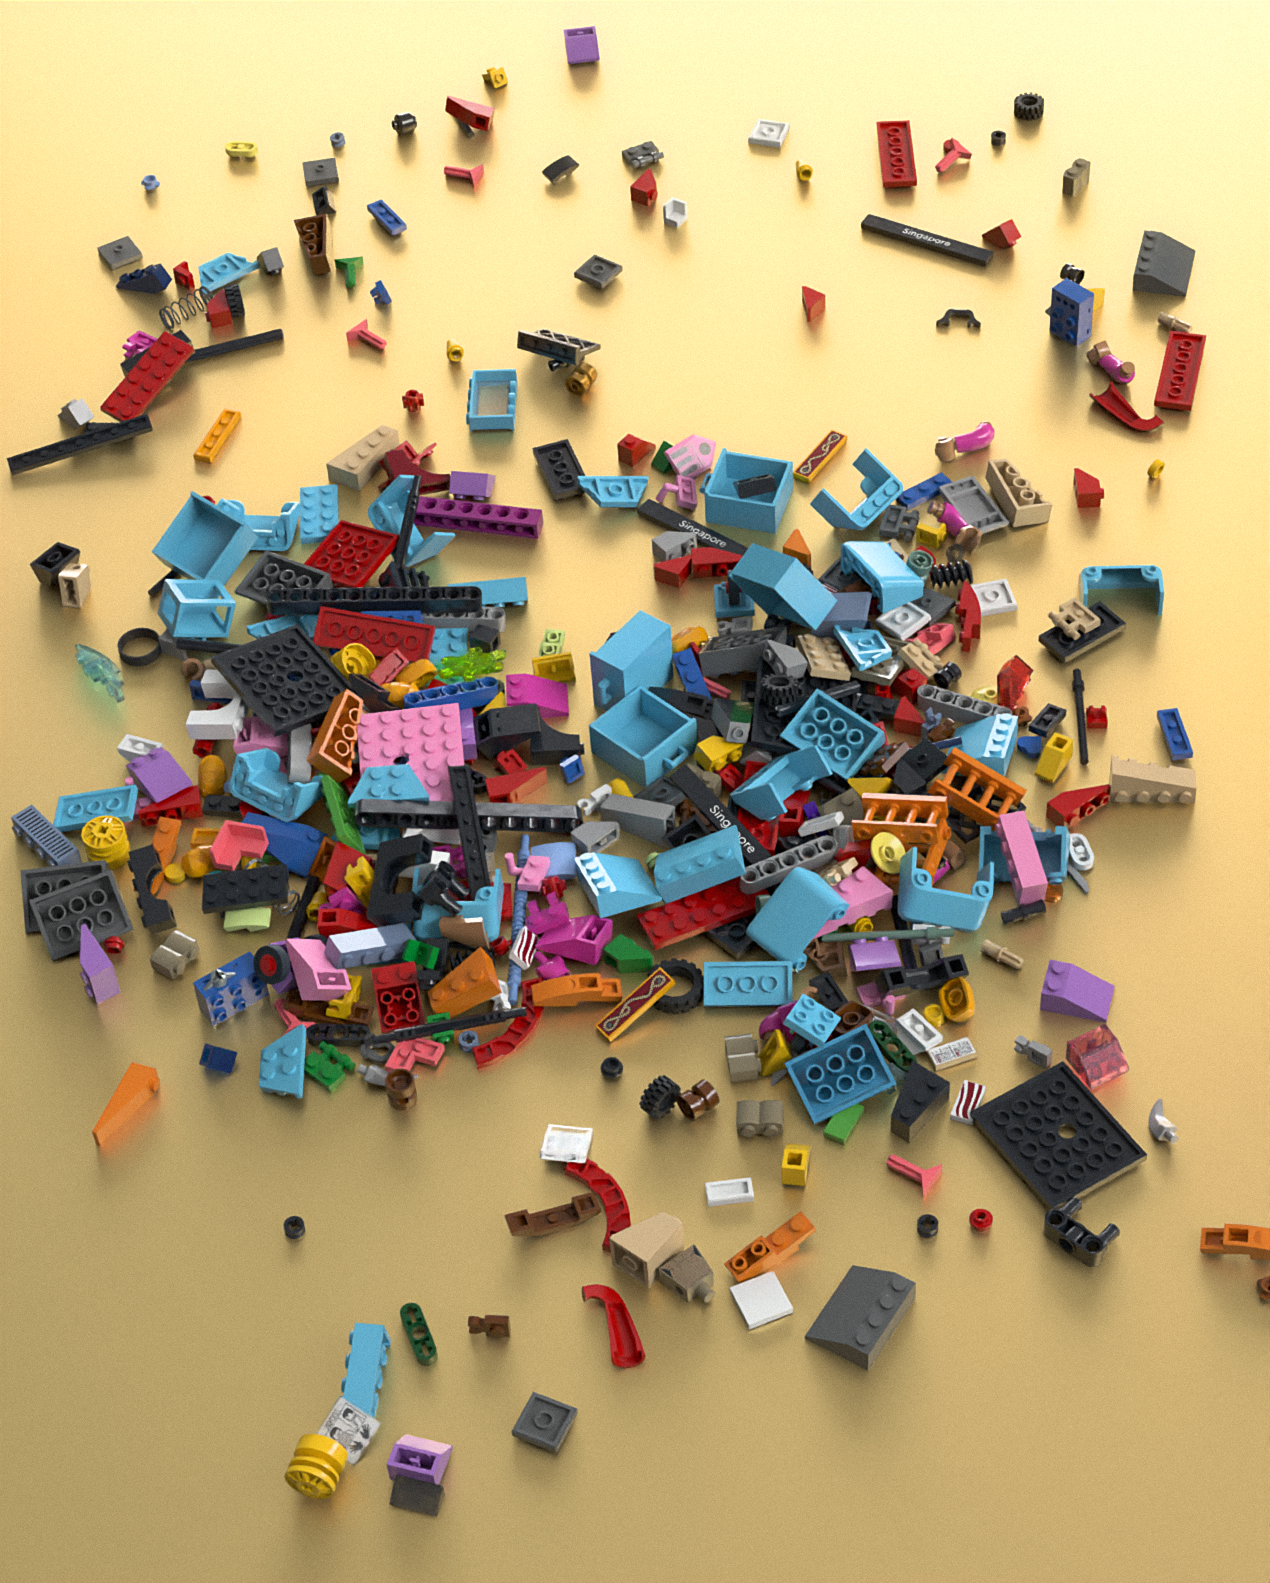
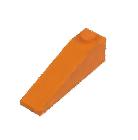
M131 1062L92 1131L96 1145L101 1146L150 1100L154 1091L158 1090L160 1079L158 1078L156 1068Z

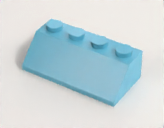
M526 577L447 584L448 586H476L482 591V607H485L487 604H493V607H505V603L512 602L513 606L524 605V601H528Z

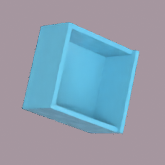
M723 448L713 473L705 475L699 490L705 495L706 522L776 534L793 490V462L729 452L727 448ZM764 474H770L774 477L776 491L743 499L739 498L733 486L734 481Z
M191 491V496L154 547L152 553L165 566L188 580H220L223 586H225L258 539V536L244 521L238 518L242 511L239 507L223 498L215 505ZM226 505L234 511L232 514H230L229 512L225 511L223 507Z
M754 543L751 544L728 575L768 616L772 613L813 630L819 627L838 601L797 558Z
M640 610L596 652L591 651L589 653L594 705L608 711L640 685L649 690V687L663 688L674 677L671 625Z
M641 685L589 725L591 752L643 788L669 773L694 753L698 744L696 719L689 718Z

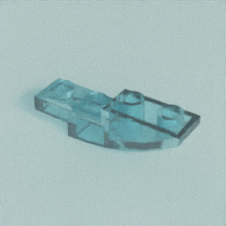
M81 644L75 645L77 651L75 654L76 661L79 665H83L86 676H90L94 682L100 681L102 685H106L109 696L114 697L117 703L124 701L125 698L122 690L124 682L119 668L108 657L97 650Z

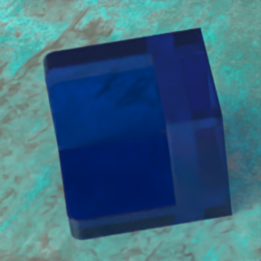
M205 1043L199 1065L231 1073L237 1052Z

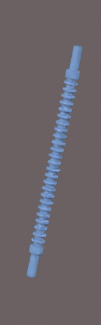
M527 834L521 836L520 850L517 853V868H524L530 855L528 851L529 835ZM516 876L513 925L511 931L513 943L510 945V952L520 929L525 925L527 891L518 889L517 883L520 876ZM509 959L507 979L509 987L508 1002L510 1005L517 1004L518 987L521 985L522 970L512 959Z

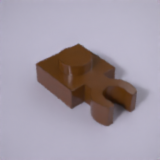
M950 718L946 719L943 725L940 723L927 734V739L931 743L947 740V736L955 732V728L952 726L956 722Z
M485 1315V1319L478 1316H469L468 1318L469 1333L471 1334L486 1332V1336L494 1338L510 1337L511 1326L509 1316Z

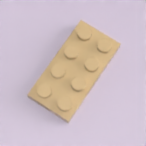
M810 634L797 636L796 643L800 653L808 662L807 670L810 676L850 680V670L836 640L830 637L816 638Z

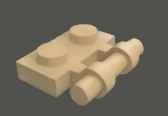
M1076 598L1060 605L1059 614L1051 611L1048 615L1056 627L1062 628L1064 634L1072 637L1074 640L1080 637V634L1077 632L1079 629L1086 634L1100 626L1101 619Z
M917 638L912 643L902 647L897 654L910 668H914L929 680L934 677L938 670H943L944 665L940 662L941 659L938 656H934L928 650L929 647Z
M852 857L824 868L818 875L832 887L837 882H840L841 879L853 873L852 869L858 863Z

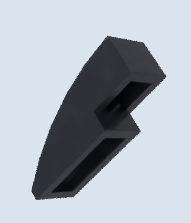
M349 674L348 678L358 697L363 700V704L372 713L402 710V708L388 700L391 692L362 674Z

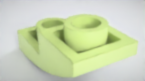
M545 629L538 657L561 653L565 631Z
M256 907L226 911L223 928L227 932L247 928L250 932L269 928L271 909Z

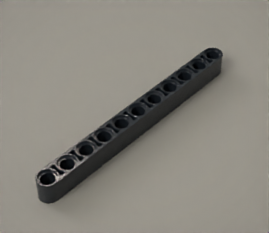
M476 586L271 589L266 593L267 610L272 615H319L321 606L361 613V611L477 612L482 608V591Z
M360 799L354 805L355 823L362 827L458 830L454 804L450 801ZM476 802L481 830L571 833L576 827L584 824L582 809L575 805Z

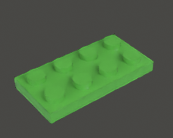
M328 774L321 778L323 784L321 790L327 798L325 804L332 815L330 821L336 829L334 835L337 841L343 842L345 845L366 854L358 826L354 820L353 809L348 806L349 796Z

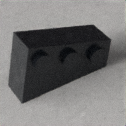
M912 1061L891 1114L890 1132L910 1143L949 1100L950 1082L917 1062Z

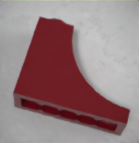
M403 449L385 452L383 464L390 484L399 475H419L422 479L418 494L424 495L449 491L450 474H436L419 468L410 461Z

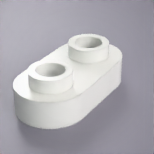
M1078 833L1070 834L1069 857L1073 866L1078 870H1089L1094 865V854L1086 837Z

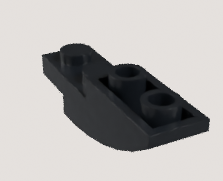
M649 687L648 691L677 710L713 721L711 714L714 701L710 700L709 697L676 689Z

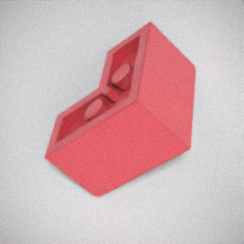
M225 820L209 850L214 868L234 871L241 856L261 859L269 841L263 826Z

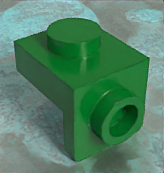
M408 939L402 959L409 962L414 961L418 965L434 969L440 948Z
M449 1012L427 1016L428 1024L450 1020ZM454 1030L432 1034L431 1040L444 1045L451 1042L450 1040L454 1039Z

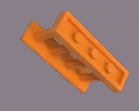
M954 747L943 763L949 767L943 780L941 781L937 778L928 793L933 796L947 797L948 805L983 826H991L992 831H996L995 824H998L999 815L1006 814L1011 804L1016 807L1027 790ZM956 772L967 777L960 792L949 786ZM974 783L985 788L979 803L968 797ZM992 794L1004 800L997 814L986 808Z
M863 793L861 799L863 815L865 816L863 820H852L854 840L873 839L877 834L886 832L894 835L900 842L939 843L938 828L935 823L937 819H947L949 815L947 797ZM874 816H886L884 821H872ZM895 817H907L905 822H893ZM916 818H928L926 823H914Z
M897 817L895 822H905L906 819L905 817ZM945 818L940 819L937 827L938 844H906L901 842L905 852H908L912 847H917V853H928L925 860L916 861V868H922L931 875L932 886L946 843L951 837V829L948 827ZM879 867L877 868L875 876L888 888L893 884H899V875L890 874Z

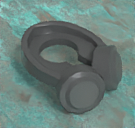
M373 1033L367 1034L363 1044L360 1045L361 1056L374 1063L386 1064L395 1049L394 1045L391 1042L374 1045L372 1036L376 1035ZM386 1047L389 1051L386 1055L381 1056L376 1051L370 1049Z

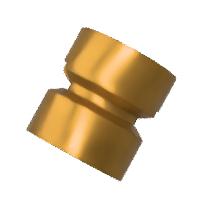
M579 363L566 378V389L575 396L584 395L597 379L596 370L588 363Z

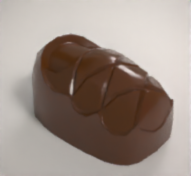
M853 1001L844 1004L834 1013L841 1017L831 1034L834 1038H837L864 1024H867L869 1028V1025L873 1022L872 1011Z

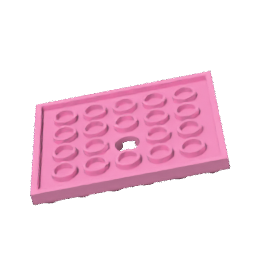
M458 703L361 715L360 724L357 725L361 777L367 767L396 765L393 763L397 757L405 756L409 759L406 764L410 765L429 794L430 801L453 802L447 771L448 766L464 765Z

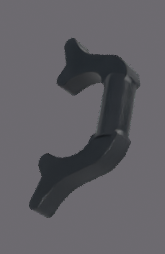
M949 309L941 319L936 321V326L945 325L948 327L950 326V317L962 316L969 318L967 327L981 328V322L975 319L973 312L969 309Z

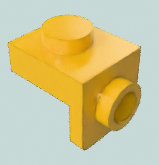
M495 66L486 69L487 72L481 74L483 80L491 79L494 88L508 83L503 67L495 68Z

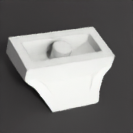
M126 734L117 749L121 756L131 762L136 757H143L149 754V751L154 748H163V744Z
M915 1009L896 1019L897 1037L913 1055L927 1051L943 1041V1036Z

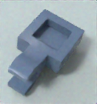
M931 707L924 713L925 723L921 725V740L927 738V734L941 723V713L933 714Z

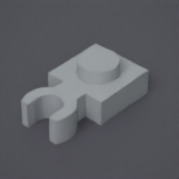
M752 616L732 618V622L729 623L727 621L718 622L720 628L717 630L720 636L752 631Z
M1021 1035L1014 1041L1017 1044L1014 1050L1019 1054L1027 1055V1060L1045 1070L1051 1065L1052 1050L1046 1045L1034 1040L1030 1043Z

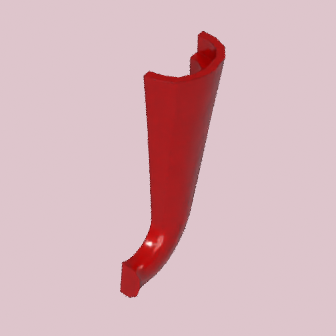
M1112 382L1109 383L1108 389L1101 395L1094 396L1092 393L1089 394L1095 402L1132 429L1146 432L1152 431L1161 424H1164V421L1157 415L1151 419H1142Z
M592 1284L582 1286L584 1302L589 1299H596L605 1306L612 1364L620 1368H631L640 1365L645 1360L646 1355L623 1299L614 1289L605 1285Z

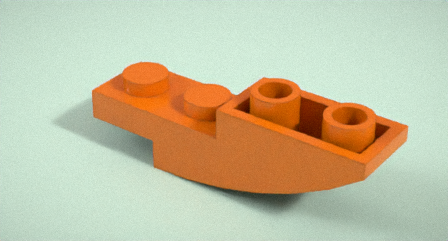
M165 817L159 818L151 844L159 852L163 871L156 876L152 883V895L161 886L166 877L165 868L172 863L178 847L176 839L182 824L180 820Z
M600 973L563 976L531 986L533 1006H577L578 1001L621 1002L623 997L620 979L601 978Z
M800 1211L766 1238L762 1235L726 1261L724 1265L738 1282L747 1280L769 1270L800 1250L798 1245L815 1233L816 1229Z
M1224 1223V1228H1202L1200 1251L1201 1253L1244 1254L1250 1255L1251 1259L1270 1260V1228Z

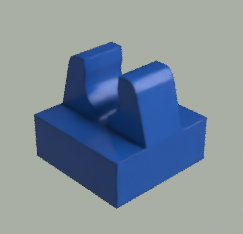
M381 280L375 282L376 286L370 291L375 303L385 302L387 305L393 302Z
M579 756L565 757L559 761L564 782L570 784L585 774Z

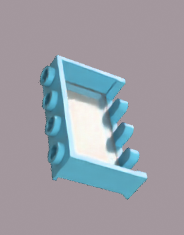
M516 369L472 371V378H469L468 400L470 401H467V412L469 413H466V424H470L471 432L472 430L511 429L514 431L517 398Z

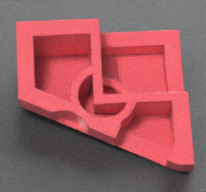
M936 623L926 629L917 631V637L907 638L904 641L912 643L918 638L929 647L928 650L934 655L955 640L956 635L952 624Z

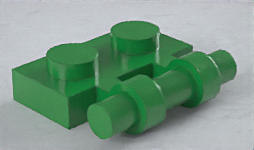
M323 1041L319 1045V1049L323 1051L321 1055L313 1051L305 1058L304 1074L327 1091L332 1092L346 1079L343 1071L346 1068L349 1071H353L356 1068V1064L351 1061V1057L338 1052L334 1045H328ZM332 1058L337 1061L335 1065L329 1062Z

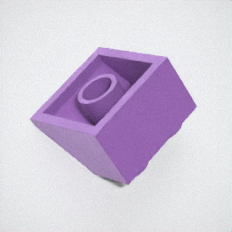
M451 471L449 493L455 494V498L466 499V495L473 496L474 500H484V497H490L496 476L486 473Z

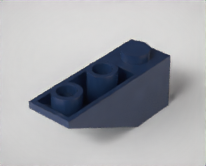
M161 263L151 264L144 269H137L129 274L124 273L120 276L116 287L118 289L154 294L166 290L172 278Z

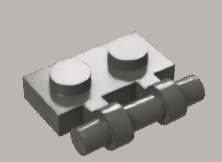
M648 141L622 150V157L629 165L632 164L633 168H641L648 163L659 162V159L664 158V153L659 152L658 147L652 141Z
M889 505L885 510L879 528V535L898 538L899 533L904 534V540L910 541L911 537L915 534V526L920 519L919 511L913 510L912 513H907L906 507Z

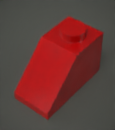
M647 169L630 186L631 201L649 206L656 200L658 196L657 185L651 169Z
M1013 219L1007 220L981 235L985 240L1000 249L1005 246L1008 249L1017 244L1016 240L1022 237Z
M223 289L206 304L208 311L205 312L206 321L211 323L212 329L233 324L230 308Z
M628 433L617 443L618 460L634 467L656 447V444Z
M1074 468L1073 485L1077 508L1100 507L1101 499H1104V487H1100L1099 479L1079 468Z
M914 668L900 671L892 682L890 689L900 697L905 696L913 705L917 702L918 688L927 684V678Z
M872 839L848 843L844 850L841 848L838 850L834 860L837 861L836 863L854 857L858 865L852 869L853 873L861 867H865L872 855Z

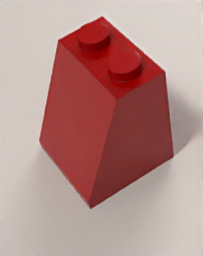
M339 841L336 843L323 882L327 903L330 902L328 897L346 886L357 896L345 880L347 867L351 864L355 868L358 864V858L363 856L374 870L371 857Z

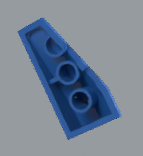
M250 812L247 813L242 823L263 826L269 841L266 848L268 850L267 853L271 857L275 856L279 859L282 865L287 864L289 871L307 878L324 836H327L326 833L308 825L284 822L277 818Z

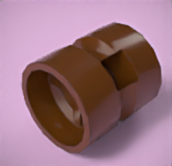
M398 1068L389 1072L385 1078V1086L390 1106L399 1111L412 1108L417 1102V1091L412 1072L404 1068Z
M705 1079L700 1080L691 1087V1090L684 1091L676 1098L681 1112L690 1121H695L705 1113V1110L709 1111L720 1103L716 1090Z

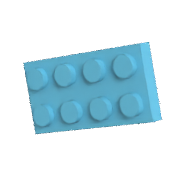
M337 484L300 488L301 544L323 542L339 523Z
M468 628L436 629L429 661L434 664L438 671V674L434 677L435 679L448 685L466 681ZM431 681L425 684L426 689L428 688Z
M136 785L59 796L53 825L60 832L83 829L87 822L99 816L110 815L119 818L122 822L132 821L138 788Z
M792 961L704 962V1007H776L793 1002Z

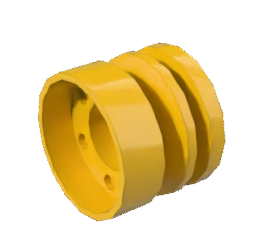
M358 643L348 644L328 658L349 682L348 676L350 673L362 674L367 677L377 666L374 655L370 650Z
M110 815L99 816L87 822L83 827L81 837L89 862L105 860L109 864V869L114 871L120 869L130 859V844L127 839L125 826L119 818Z
M319 1434L302 1435L293 1453L294 1458L291 1459L284 1475L285 1481L291 1488L308 1497L316 1499L330 1498L336 1489L339 1481L338 1475L344 1469L348 1453L341 1444L326 1436Z

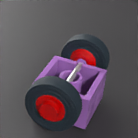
M314 934L304 938L321 940V942L325 946L328 941V938L320 934ZM285 940L270 943L257 950L253 965L257 977L262 982L271 984L277 994L289 992V989H299Z

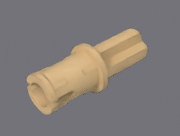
M1161 312L1158 317L1159 323L1170 327L1173 331L1177 330L1186 333L1192 331V326L1180 320L1177 316L1173 317L1166 312Z
M988 939L981 946L980 951L993 957L998 963L1002 961L1015 969H1020L1023 964V959L1007 951L1008 949L1005 946H998Z

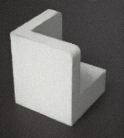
M672 197L663 205L664 223L678 228L688 219L687 203L685 201Z

